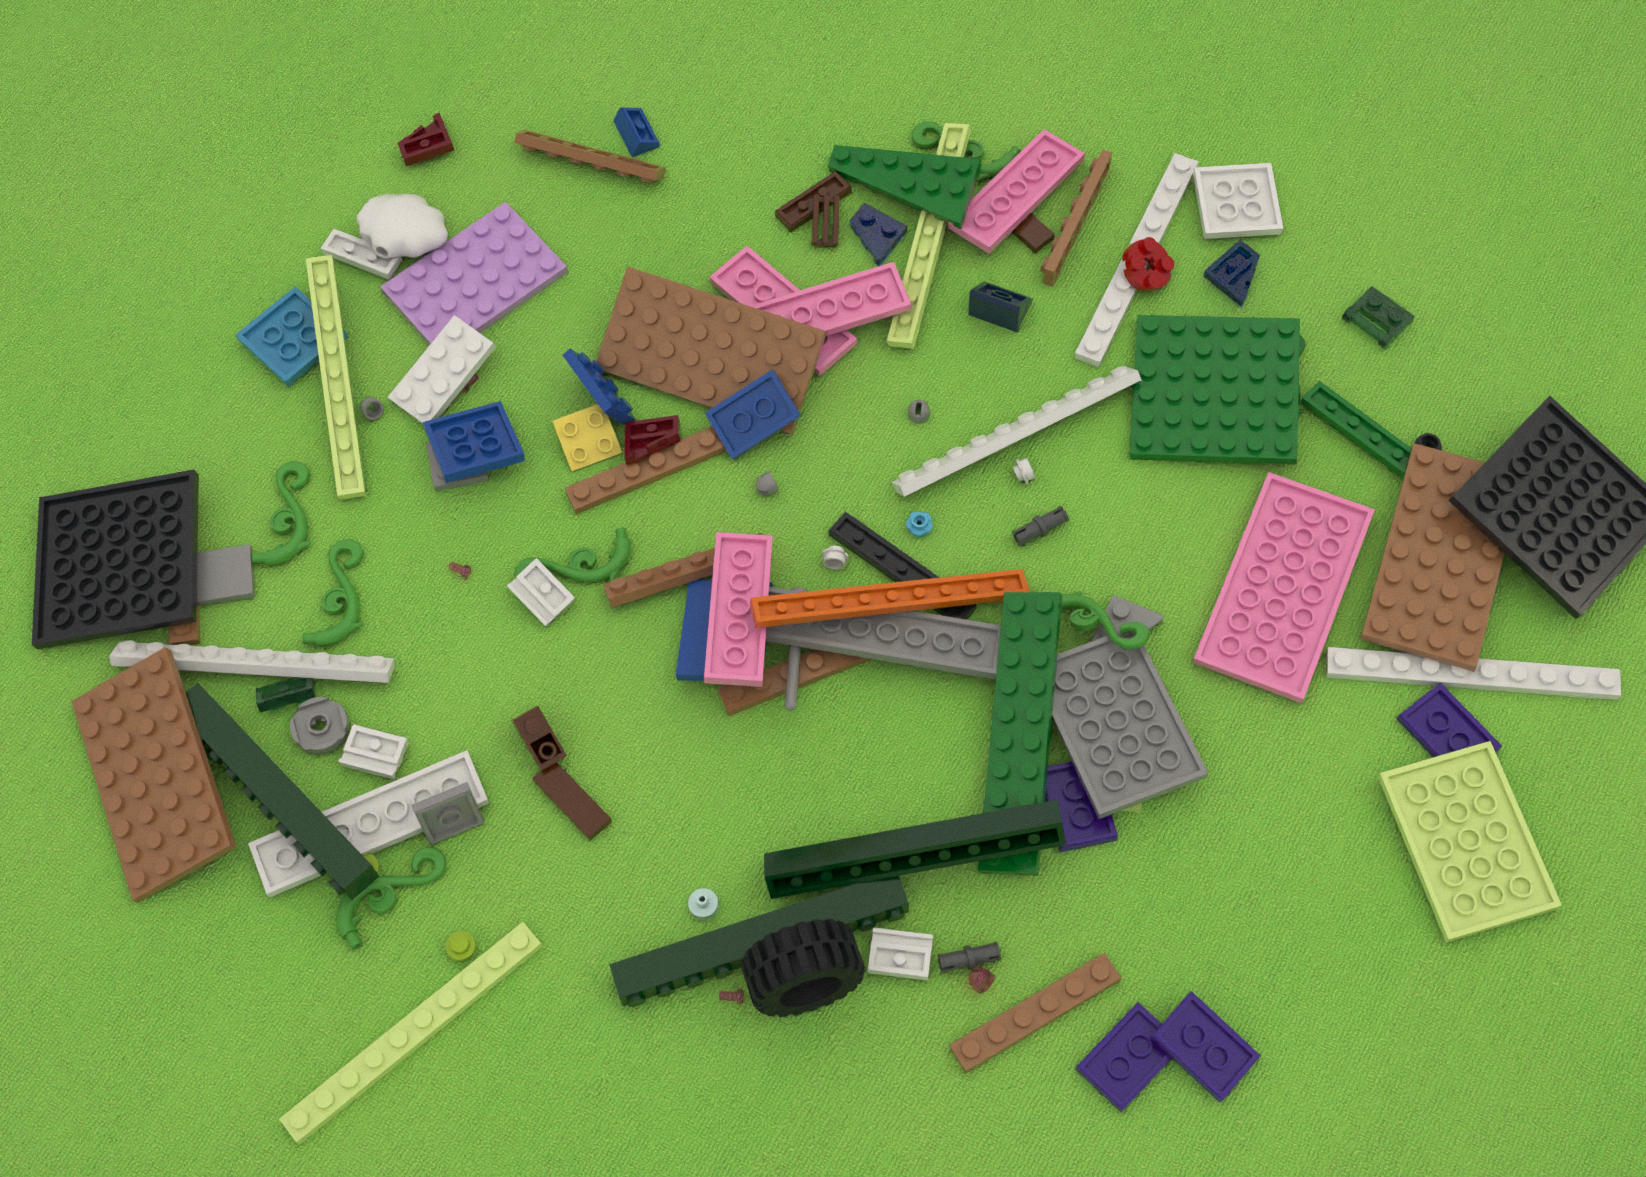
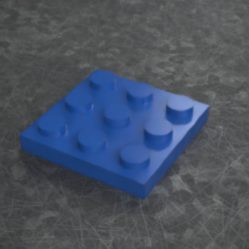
M501 401L423 422L424 431L446 483L525 461L524 452Z

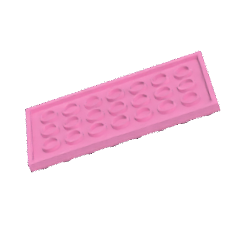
M1268 472L1193 663L1302 704L1375 509Z

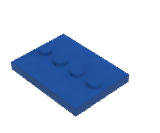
M698 579L689 582L676 668L677 680L704 682L712 580ZM772 582L769 583V587H773Z

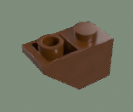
M535 706L511 720L541 771L567 756L539 706Z

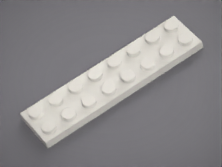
M466 750L327 809L322 813L362 855H365L367 853L373 854L424 832L412 808V805L466 782H468L479 808L489 804V801L471 757ZM279 830L248 843L265 892L269 898L321 876L310 864L314 859L309 854L304 858L292 845L296 840L292 836L286 839Z

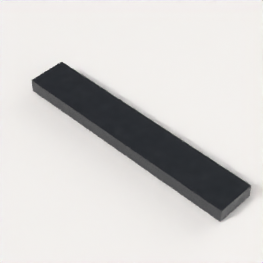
M847 512L828 530L829 536L894 582L940 578ZM977 604L935 608L934 610L942 616L967 620L976 610Z

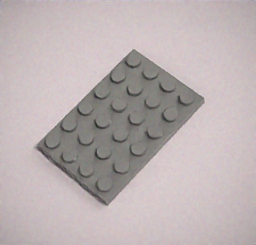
M1120 631L1116 632L1119 637L1126 639L1136 635L1134 633L1121 634ZM1105 636L1057 654L1052 721L1098 819L1208 777V771L1145 646L1134 650H1125L1117 646L1109 636Z

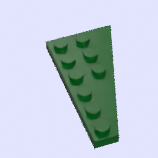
M841 145L834 146L828 163L830 172L836 171L841 177L854 183L858 181L867 185L868 189L875 192L877 190L881 191L887 197L918 211L924 210L931 213L936 219L941 221L943 219L947 220L961 230L982 166L980 159Z

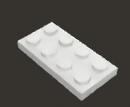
M454 315L388 398L422 424L425 421L439 418L494 351L496 345Z

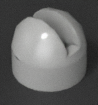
M366 397L360 404V410L367 419L376 420L383 414L384 406L377 398ZM369 404L375 408L373 412L367 407Z
M914 400L911 402L908 408L909 419L914 423H924L930 416L928 404L924 400ZM917 407H921L920 415L916 414Z
M769 471L757 478L756 488L761 495L767 496L779 491Z

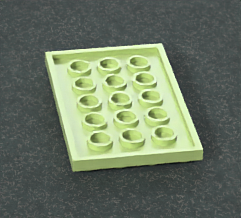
M1491 741L1379 774L1378 779L1445 942L1550 912L1562 906Z

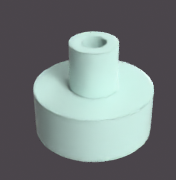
M701 888L694 891L689 897L688 906L694 918L705 921L717 914L719 903L713 891Z

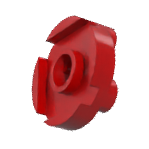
M1147 237L1130 244L1123 253L1122 262L1125 261L1126 269L1123 271L1126 279L1135 289L1143 292L1146 290L1152 292L1164 287L1169 281L1171 270L1174 268V260L1168 256L1163 246L1156 242L1154 238ZM1144 260L1149 263V270L1145 269L1146 263L1144 262Z

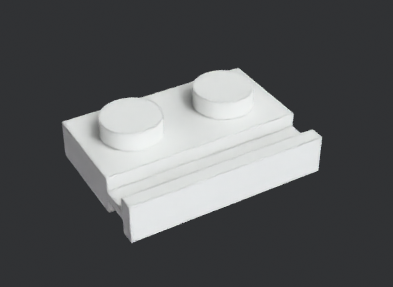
M537 558L507 585L545 627L576 600Z
M353 724L343 749L344 753L338 762L343 767L395 780L396 771L401 765L409 741L401 736Z
M873 928L868 973L928 980L933 935Z

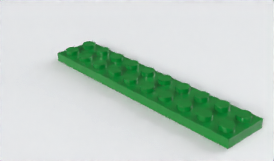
M1004 592L983 813L1045 802L1062 595L1060 592ZM1041 850L979 861L978 871L985 874L1039 876Z

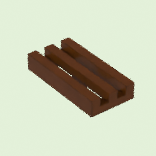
M814 194L811 246H838L840 196L830 198L829 195L819 197V194ZM819 204H824L822 240H818ZM829 204L833 205L832 241L828 240Z

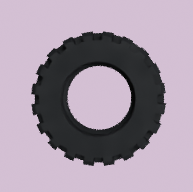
M814 919L806 923L803 921L796 923L794 926L783 927L775 933H770L764 936L763 940L755 942L752 948H748L741 963L753 1006L760 1013L771 1017L775 1015L779 1017H787L791 1014L794 1016L800 1015L803 1012L815 1011L819 1007L833 1004L835 1000L847 996L848 992H853L857 985L861 984L865 973V966L852 929L842 921H835L834 919H826L825 921Z

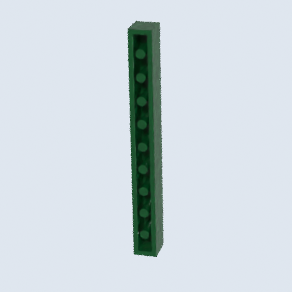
M199 683L186 692L203 746L207 745L211 749L207 754L218 766L222 762L226 765L227 768L224 772L234 783H237L239 780L244 785L241 788L242 792L252 802L257 799L261 803L258 808L268 820L274 817L279 822L275 827L286 839L292 836L296 840L292 845L304 858L309 854L314 859L310 864L321 876H324L326 873L332 880L328 883L339 896L345 893L353 900L379 877L366 858Z
M1058 799L764 853V878L770 898L774 899L1065 846L1066 840Z
M899 876L857 883L609 965L622 1006L635 1007L645 1003L647 998L656 995L658 997H666L673 994L677 988L683 986L693 988L703 984L705 979L714 976L716 978H724L731 975L733 970L741 968L743 956L748 948H752L755 942L763 940L764 936L770 933L780 931L779 929L783 927L794 926L796 923L803 921L805 923L811 922L814 919H820L821 921L834 919L835 921H842L852 931L857 929L866 931L874 928L877 925L876 923L884 920L889 922L900 920L905 916V913L909 912V903Z

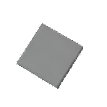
M250 544L197 552V602L200 606L255 597L253 551Z
M468 782L412 805L413 811L430 845L485 823Z

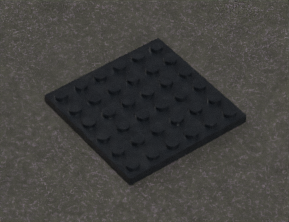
M1551 396L1543 401L1448 500L1575 619L1579 618L1646 544V483Z
M195 470L39 497L32 646L36 649L196 622L199 474Z

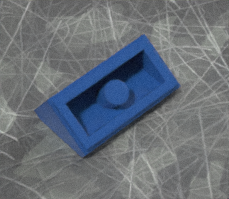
M619 108L614 118V123L631 156H638L660 146L642 108Z

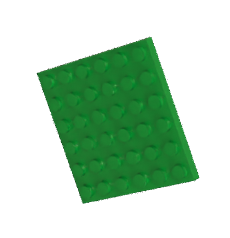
M1138 315L1135 370H1138L1141 381L1134 383L1130 459L1297 464L1300 318Z

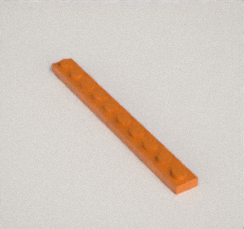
M1023 569L751 597L749 604L755 628L999 602L1003 601L1004 592L1030 591Z

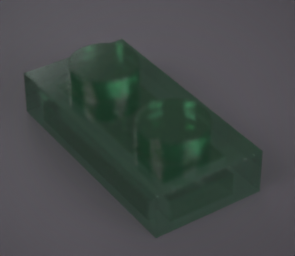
M296 677L256 688V704L260 713L268 710L275 711L282 706L303 703L316 697L315 681L313 678Z

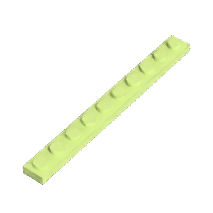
M944 123L936 155L964 157L971 132L970 125ZM924 210L921 211L902 281L911 302V310L893 315L887 338L889 347L915 348L947 225V220L943 219L941 221L936 219L933 214Z
M332 255L306 258L337 496L339 500L366 496L334 260Z
M524 922L520 923L279 1118L280 1122L299 1145L541 949L543 947L541 942Z

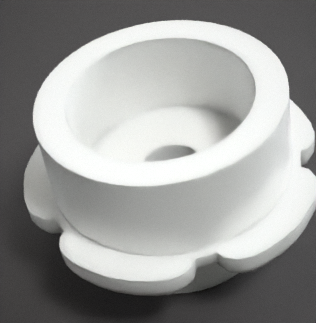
M1027 458L1020 461L1017 459L1018 465L1013 466L1019 482L1024 480L1026 484H1029V480L1036 478Z
M830 546L822 552L823 565L831 570H841L845 567V562L849 560V555L844 553V549L840 546Z

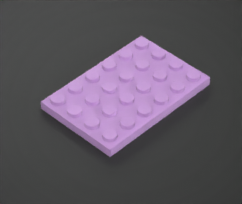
M504 202L452 237L443 246L433 250L384 283L380 288L382 293L430 345L454 315L481 333L568 273V269L522 218Z

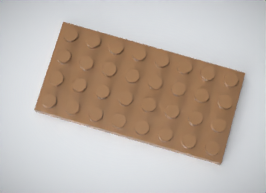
M627 266L597 362L604 368L605 372L712 408L773 369L799 412H801L827 331ZM798 419L780 431L793 434Z
M1413 444L1360 639L1475 671L1504 552L1448 500L1485 462Z
M166 647L162 648L71 701L133 901L141 902L237 848L172 650Z

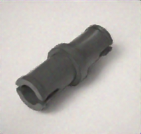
M1060 505L1041 517L1039 515L1033 517L1032 522L1017 530H1013L1012 535L1016 543L1021 547L1040 535L1042 537L1048 535L1049 530L1064 522H1068L1069 518L1065 509L1063 510V507Z
M996 941L972 948L970 945L963 946L962 950L937 955L942 974L966 967L968 970L975 969V965L1001 961V953Z

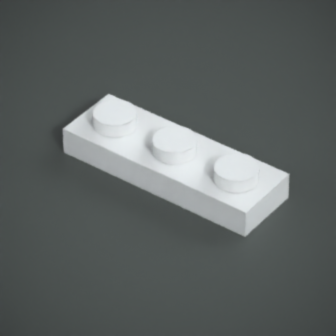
M336 229L332 230L321 247L324 255H332L334 259L388 280L391 279L402 262V257L388 259L378 257L372 247H365L362 243L370 242Z

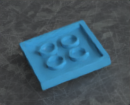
M296 286L235 335L237 340L287 387L319 362L312 303ZM343 330L344 339L346 340L348 336L346 331Z

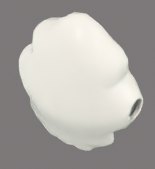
M389 193L372 197L362 207V210L356 217L362 240L370 242H362L365 247H372L374 253L384 259L403 256L419 257L443 246L448 236L442 212L428 206L427 201L416 194L396 195Z

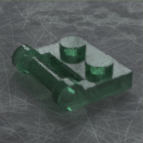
M1373 286L1352 306L1348 307L1342 315L1344 321L1347 323L1352 322L1376 339L1378 345L1383 349L1389 347L1413 322L1415 317ZM1359 313H1361L1362 315H1364L1365 317H1367L1369 320H1371L1372 322H1374L1376 325H1378L1379 327H1381L1383 330L1386 331V333H1384L1382 330H1380V329L1377 328L1375 325H1373L1372 323H1370L1368 320H1366L1365 318H1363L1361 315H1359Z

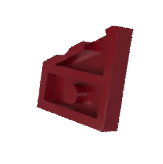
M440 113L433 116L434 121L424 128L420 125L411 135L398 142L406 166L454 151Z
M674 415L625 422L624 458L626 465H631L679 442V416Z

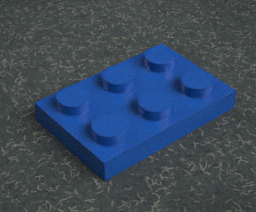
M571 348L562 355L605 414L624 425L625 422L636 421L631 413L633 410L632 406L623 397L620 399L616 393L619 391L618 387L609 378L606 379L603 373L605 370L596 360L591 361L585 353L581 352L579 354Z
M773 369L705 412L730 457L734 460L802 417Z

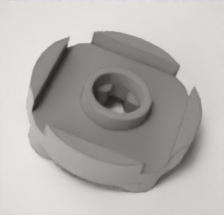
M315 697L303 702L297 708L299 711L295 714L294 718H291V735L296 744L307 754L328 753L347 741L349 718L344 708L338 702L330 701L329 698ZM318 720L327 723L321 731L313 730V727L317 726L316 721Z

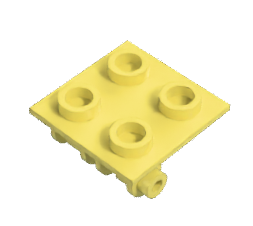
M598 404L552 421L571 472L622 453L609 416L602 411Z

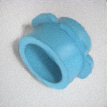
M912 512L909 515V519L906 520V528L913 536L924 537L933 528L932 517L927 512Z

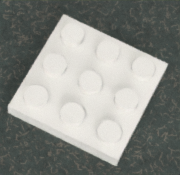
M1271 163L1194 167L1193 178L1204 239L1282 234L1283 223Z

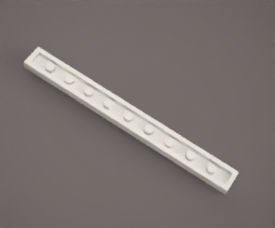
M1174 153L1130 244L1147 237H1152L1156 242L1161 243L1193 178L1194 167H1198L1199 161ZM1121 260L1075 352V359L1100 367L1137 292V289L1125 277L1123 271L1126 269L1125 261L1122 262ZM1144 260V262L1146 263L1145 269L1147 270L1149 267V263Z
M1126 366L1118 367L1112 370V374L1105 378L1099 377L1088 382L1089 386L1081 390H1071L1065 394L1064 398L1058 401L1052 400L1044 403L1041 406L1042 409L1034 413L1026 412L1020 415L1018 421L1011 424H1001L994 429L995 432L987 436L980 435L971 439V444L952 448L946 452V456L924 462L922 468L915 471H905L898 476L899 479L892 482L895 492L905 497L1141 381L1139 372Z
M131 640L119 642L109 656L111 666L131 667L166 647L172 650L178 670L383 683L389 682L395 669L394 658H384L383 656L332 655L325 652L301 653L295 650L289 652L273 651L271 649L250 650L242 647L218 648L213 645L206 647L190 646L188 644L168 645L160 642L136 643Z
M1328 647L1326 650V678L1437 686L1439 683H1442L1444 687L1608 700H1619L1621 697L1620 669L1478 659L1477 667L1473 672L1411 653Z

